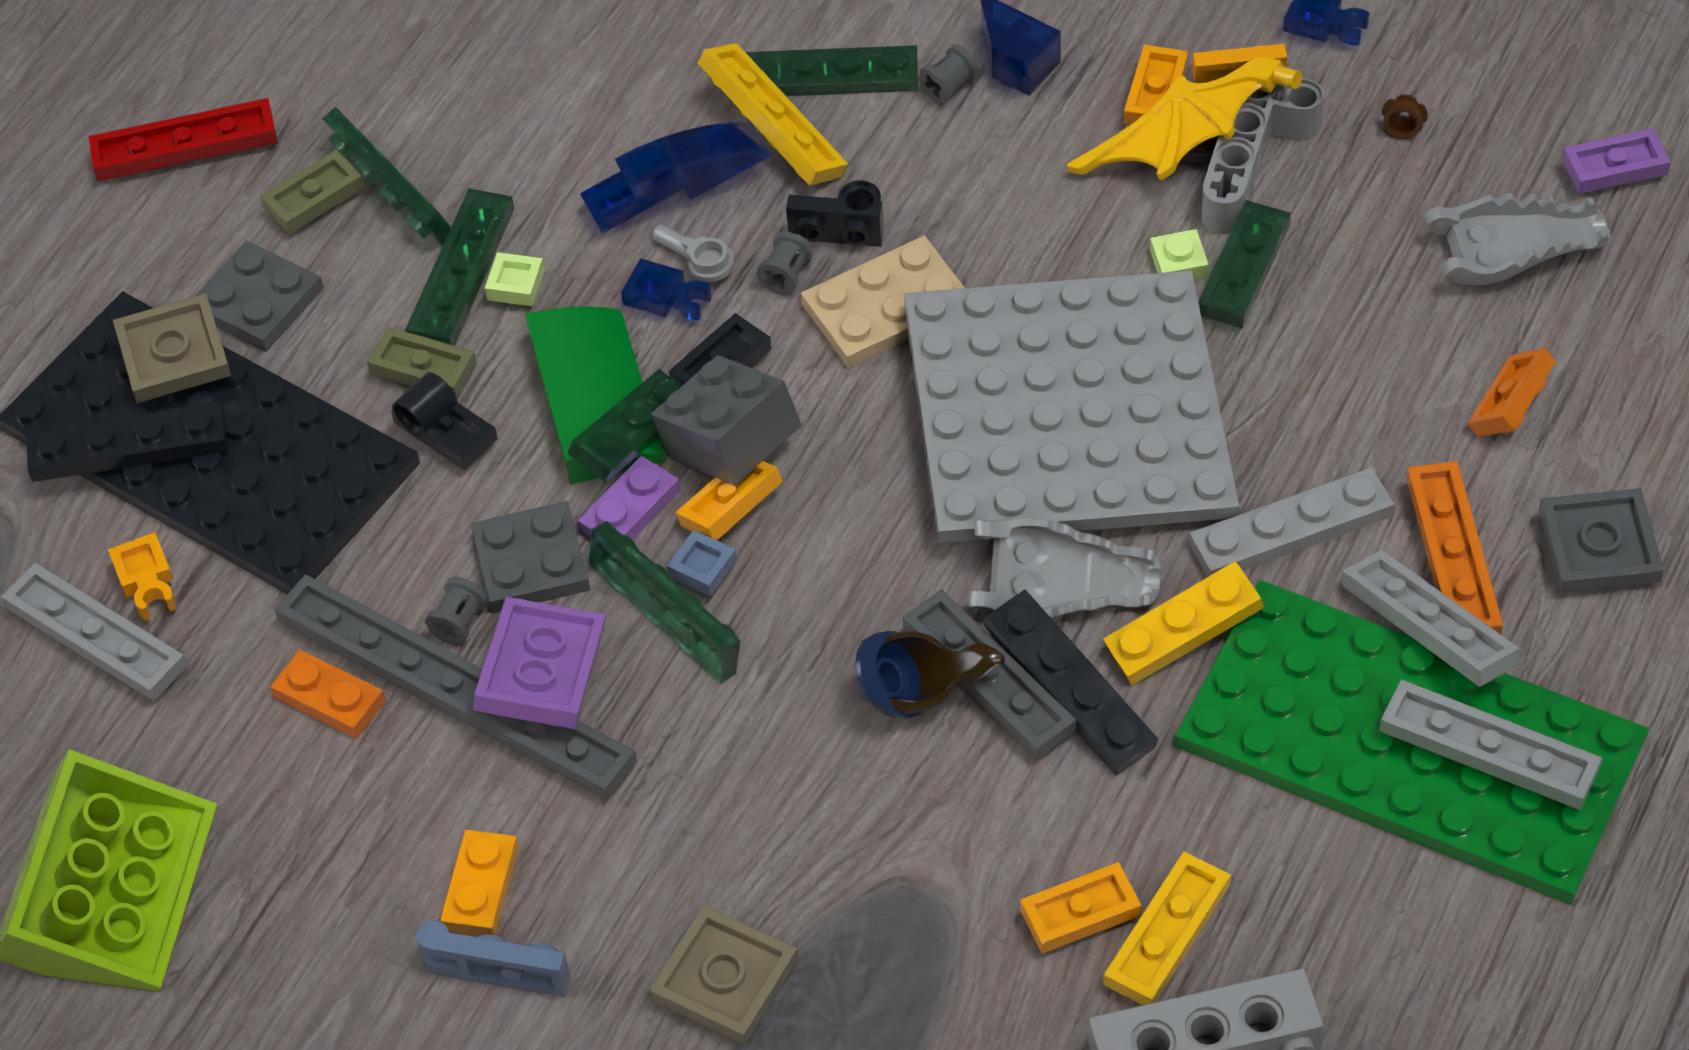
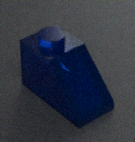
M980 0L981 32L992 77L999 80L1003 85L1015 88L1030 96L1061 63V31L1001 1Z

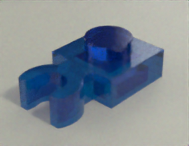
M1292 0L1284 17L1283 31L1325 43L1329 35L1333 34L1338 36L1345 44L1359 46L1362 29L1368 28L1370 13L1361 8L1343 10L1341 9L1342 0Z
M640 258L621 291L622 304L662 317H666L672 307L678 309L680 314L686 319L696 321L702 317L701 304L692 302V300L701 299L710 302L712 294L711 286L706 282L693 280L685 283L683 270Z

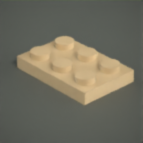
M924 235L801 292V303L846 367L851 368L909 340L904 307L905 293L962 289L965 287Z

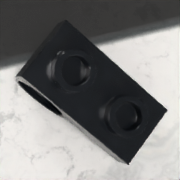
M864 180L849 182L841 188L838 198L789 194L786 206L789 232L801 235L808 242L882 247L884 236L883 206L880 190L875 184Z
M427 372L392 404L391 413L395 424L463 470L468 468L498 440L496 428L459 404L452 388L435 373Z

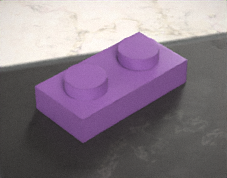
M1654 128L1564 147L1562 161L1578 194L1668 175L1671 163Z
M640 456L578 520L579 532L618 556L681 491L679 479Z

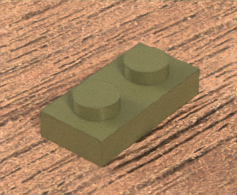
M335 149L267 191L260 198L263 208L290 235L365 188L362 174Z
M387 327L367 361L371 375L413 386L427 372L435 373L447 382L456 397L459 396L477 364L474 351L391 327Z

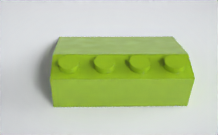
M68 749L52 776L0 929V961L42 976L158 992L164 980L217 803Z

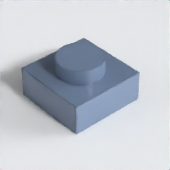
M693 530L666 565L668 577L711 597L737 562L736 549Z

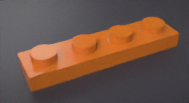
M1458 461L1408 467L1406 480L1435 588L1502 635L1503 622Z

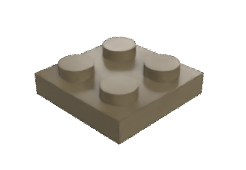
M206 293L113 320L137 403L231 376Z
M703 905L650 987V1000L746 1045L798 961V948Z

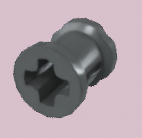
M956 44L948 48L946 56L935 65L923 67L919 71L918 79L925 93L935 102L943 104L951 98L952 91L964 82L970 83L978 78L979 67L971 53L964 47Z
M784 231L776 235L773 240L774 250L769 259L759 265L756 272L758 281L766 289L781 295L791 294L795 290L799 271L802 266L807 265L813 258V247L808 240L799 234Z
M452 577L445 584L444 590L446 594L437 610L429 612L425 619V624L429 631L437 638L447 643L460 645L465 643L469 635L467 627L476 611H481L485 608L488 597L484 590L476 583L462 577Z

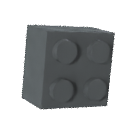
M719 355L706 363L696 375L679 390L672 393L662 405L651 413L670 459L734 486L802 426L785 381Z

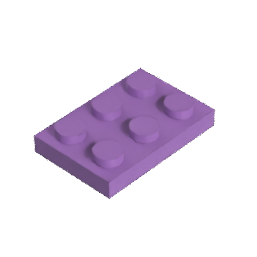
M506 597L475 690L473 711L576 729L603 636L606 615Z

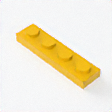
M737 43L704 49L698 61L699 66L710 76L712 82L721 88L739 108L741 114L748 118L765 136L768 143L786 159L800 178L805 180L810 186L842 177L848 166L845 159Z

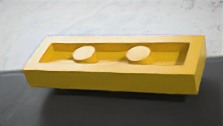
M1234 561L1103 638V641L1132 686L1264 608V605L1253 585L1237 562Z
M1183 851L1105 971L1103 985L1141 1005L1156 1003L1230 887L1231 874Z

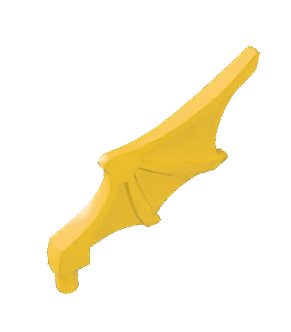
M1255 56L1228 75L1207 83L1189 82L1185 76H1179L1174 80L1163 97L1148 112L1115 136L1067 164L1068 171L1073 174L1085 175L1105 164L1121 161H1138L1148 163L1158 169L1157 177L1160 181H1163L1175 172L1179 161L1200 143L1220 135L1226 140H1230L1235 133L1234 122L1240 107L1257 89L1271 93L1277 84L1297 89L1302 81V73L1298 70L1284 67L1281 60Z

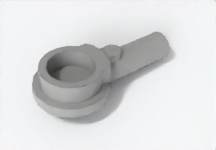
M659 224L653 232L654 241L688 259L687 264L690 274L696 280L702 282L722 280L734 268L735 258L733 252L720 239L706 238L705 236L693 239L678 233L664 224Z

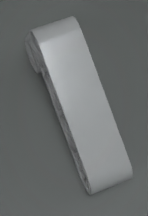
M1302 78L1301 84L1297 89L1277 84L1271 93L1257 89L1240 107L1235 118V133L1232 138L1226 140L1222 135L1218 137L1203 182L1201 221L1209 231L1216 234H1229L1239 229L1242 225L1271 135L1303 141L1318 135L1322 123L1324 91L1316 81Z

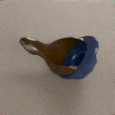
M884 631L872 634L861 641L856 652V680L859 683L863 699L886 716L908 719L939 706L950 694L956 683L963 680L984 678L994 667L1003 664L1005 657L997 649L984 643H976L960 651H952L931 635L917 631Z

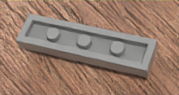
M1371 467L1190 532L1189 545L1207 577L1234 561L1237 562L1243 571L1392 517L1394 503Z
M1383 550L1342 570V583L1345 589L1479 687L1520 665L1519 647Z
M34 563L1 596L6 609L152 701H155L188 666L182 653L37 563Z
M1404 680L1400 681L1380 722V732L1578 810L1582 809L1602 762V757Z

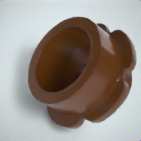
M1401 94L1395 100L1389 99L1384 103L1382 108V115L1385 116L1384 127L1390 135L1396 138H1411L1422 130V123L1427 121L1428 111L1425 105L1419 104L1414 96ZM1407 112L1409 116H1403L1400 113Z

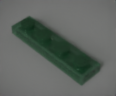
M917 45L746 52L785 96L919 91Z
M334 107L322 118L334 133L328 138V141L344 158L347 159L352 154L358 161L353 166L371 186L377 181L384 186L379 193L397 213L403 207L410 213L405 220L423 240L430 234L444 247L457 236L440 212L337 107Z
M468 188L405 332L455 346L515 209L512 196Z
M608 521L591 529L589 565L717 681L723 683L736 675L741 640L733 629L716 619L703 607L701 601L695 595L688 594L669 576L664 567L650 560L637 548L629 536L622 535Z

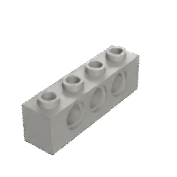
M1303 968L1089 1018L1088 1044L1090 1050H1144L1147 1048H1157L1160 1050H1321L1324 1025ZM1254 1023H1263L1272 1029L1267 1032H1257L1249 1026ZM1208 1035L1216 1038L1218 1042L1205 1045L1197 1042L1195 1038Z

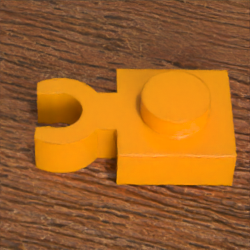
M155 532L108 549L126 598L134 595V602L138 613L144 621L151 619L147 607L154 600L160 599L165 601L169 611L176 609L175 598L170 586L167 584L174 579Z

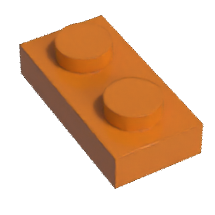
M1545 347L1509 355L1467 423L1477 437L1498 433L1508 434L1523 423L1526 410L1534 397L1545 387V379L1556 363V360Z
M300 649L270 686L273 698L355 739L360 736L386 702L382 689Z

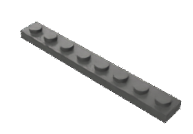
M306 574L275 608L277 619L282 624L608 800L637 763L635 750L579 720L576 729L473 711L474 694L482 668Z

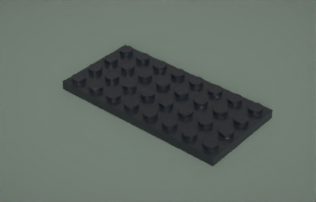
M124 291L0 414V430L27 445L26 432L222 401L226 418L228 451L82 474L80 476L286 594L295 587L305 574L316 579L420 464L417 451L224 346L223 350L231 376L137 403L113 320L150 310L153 307Z

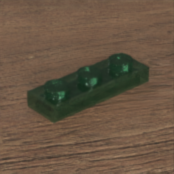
M1248 200L1245 201L1198 301L1201 317L1243 329L1290 227L1291 212Z
M658 369L573 439L567 454L604 482H607L660 437L651 413L662 405L672 393L679 390L682 385Z

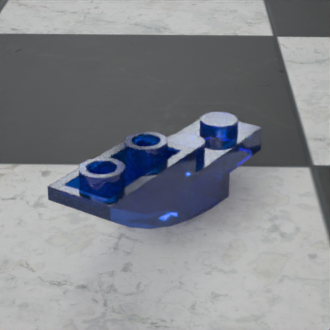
M728 122L701 126L659 138L615 158L614 160L620 171L581 192L580 195L603 234L681 190H684L689 200H692L772 155L752 122Z

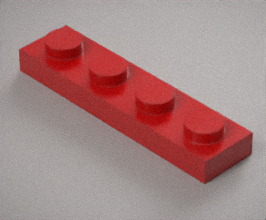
M269 98L88 136L93 170L97 181L278 143Z

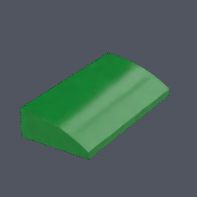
M577 306L526 313L525 317L530 342L570 485L625 472L640 456L654 464L665 462V455L651 416V408L622 311L607 307Z

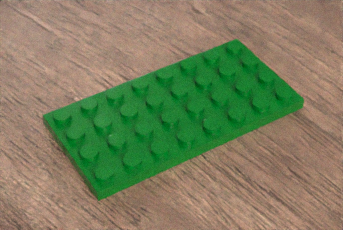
M1259 579L1255 590L1261 597L1264 608L1234 625L1175 735V747L1572 905L1644 747L1649 728L1507 673L1479 687L1412 637ZM1400 681H1407L1602 757L1600 770L1582 809L1578 810L1380 732L1381 718Z

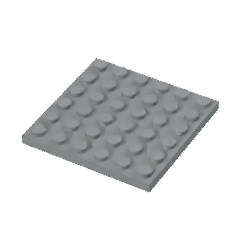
M1192 270L904 294V307L938 543L983 539L974 537L976 519L997 521L1039 518L1068 525L1076 531L1229 519L1238 515L1239 502Z

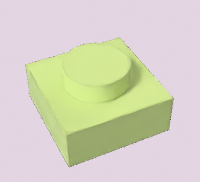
M1197 229L1150 238V252L1157 273L1192 270L1193 279L1208 277L1209 264Z
M497 252L484 288L487 300L533 307L545 271L543 258Z

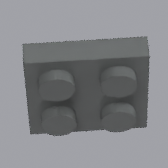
M246 240L196 296L207 294L217 328L267 352L324 287L321 276Z
M1641 488L1541 498L1539 514L1559 593L1659 583L1662 581L1664 569Z
M568 501L471 523L492 614L501 612L506 597L543 602L590 591L589 580Z

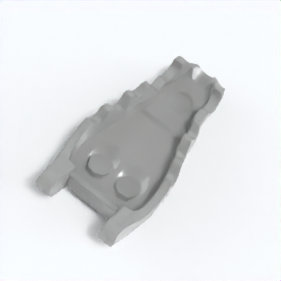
M1507 193L1498 199L1492 195H1487L1454 208L1435 207L1426 211L1424 215L1430 232L1446 235L1453 257L1443 263L1442 270L1445 279L1455 284L1487 285L1504 281L1560 255L1574 251L1599 249L1606 246L1610 240V229L1607 227L1605 215L1596 207L1593 198H1587L1585 202L1577 206H1570L1567 203L1557 206L1554 203L1553 197L1538 200L1535 194H1529L1522 201H1517L1511 193Z
M1047 519L975 520L974 537L994 539L990 592L985 590L970 591L969 607L993 612L1026 589L1052 618L1066 613L1093 611L1109 606H1148L1154 602L1160 590L1161 566L1153 550L1116 545L1099 536L1078 532L1068 525Z

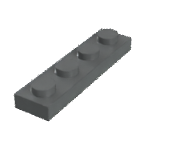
M942 589L902 617L903 628L906 631H917L931 635L952 651H960L969 645L984 643L997 649L1004 655L1005 662L994 667L984 678L963 680L958 683L1036 760L1076 731V719Z

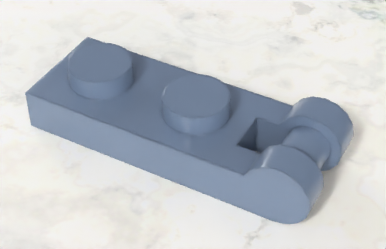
M437 920L427 921L417 930L416 938L422 951L424 965L432 974L566 997L571 980L565 952L558 951L553 946L544 943H533L530 946L509 943L491 934H481L478 937L450 933L447 926Z

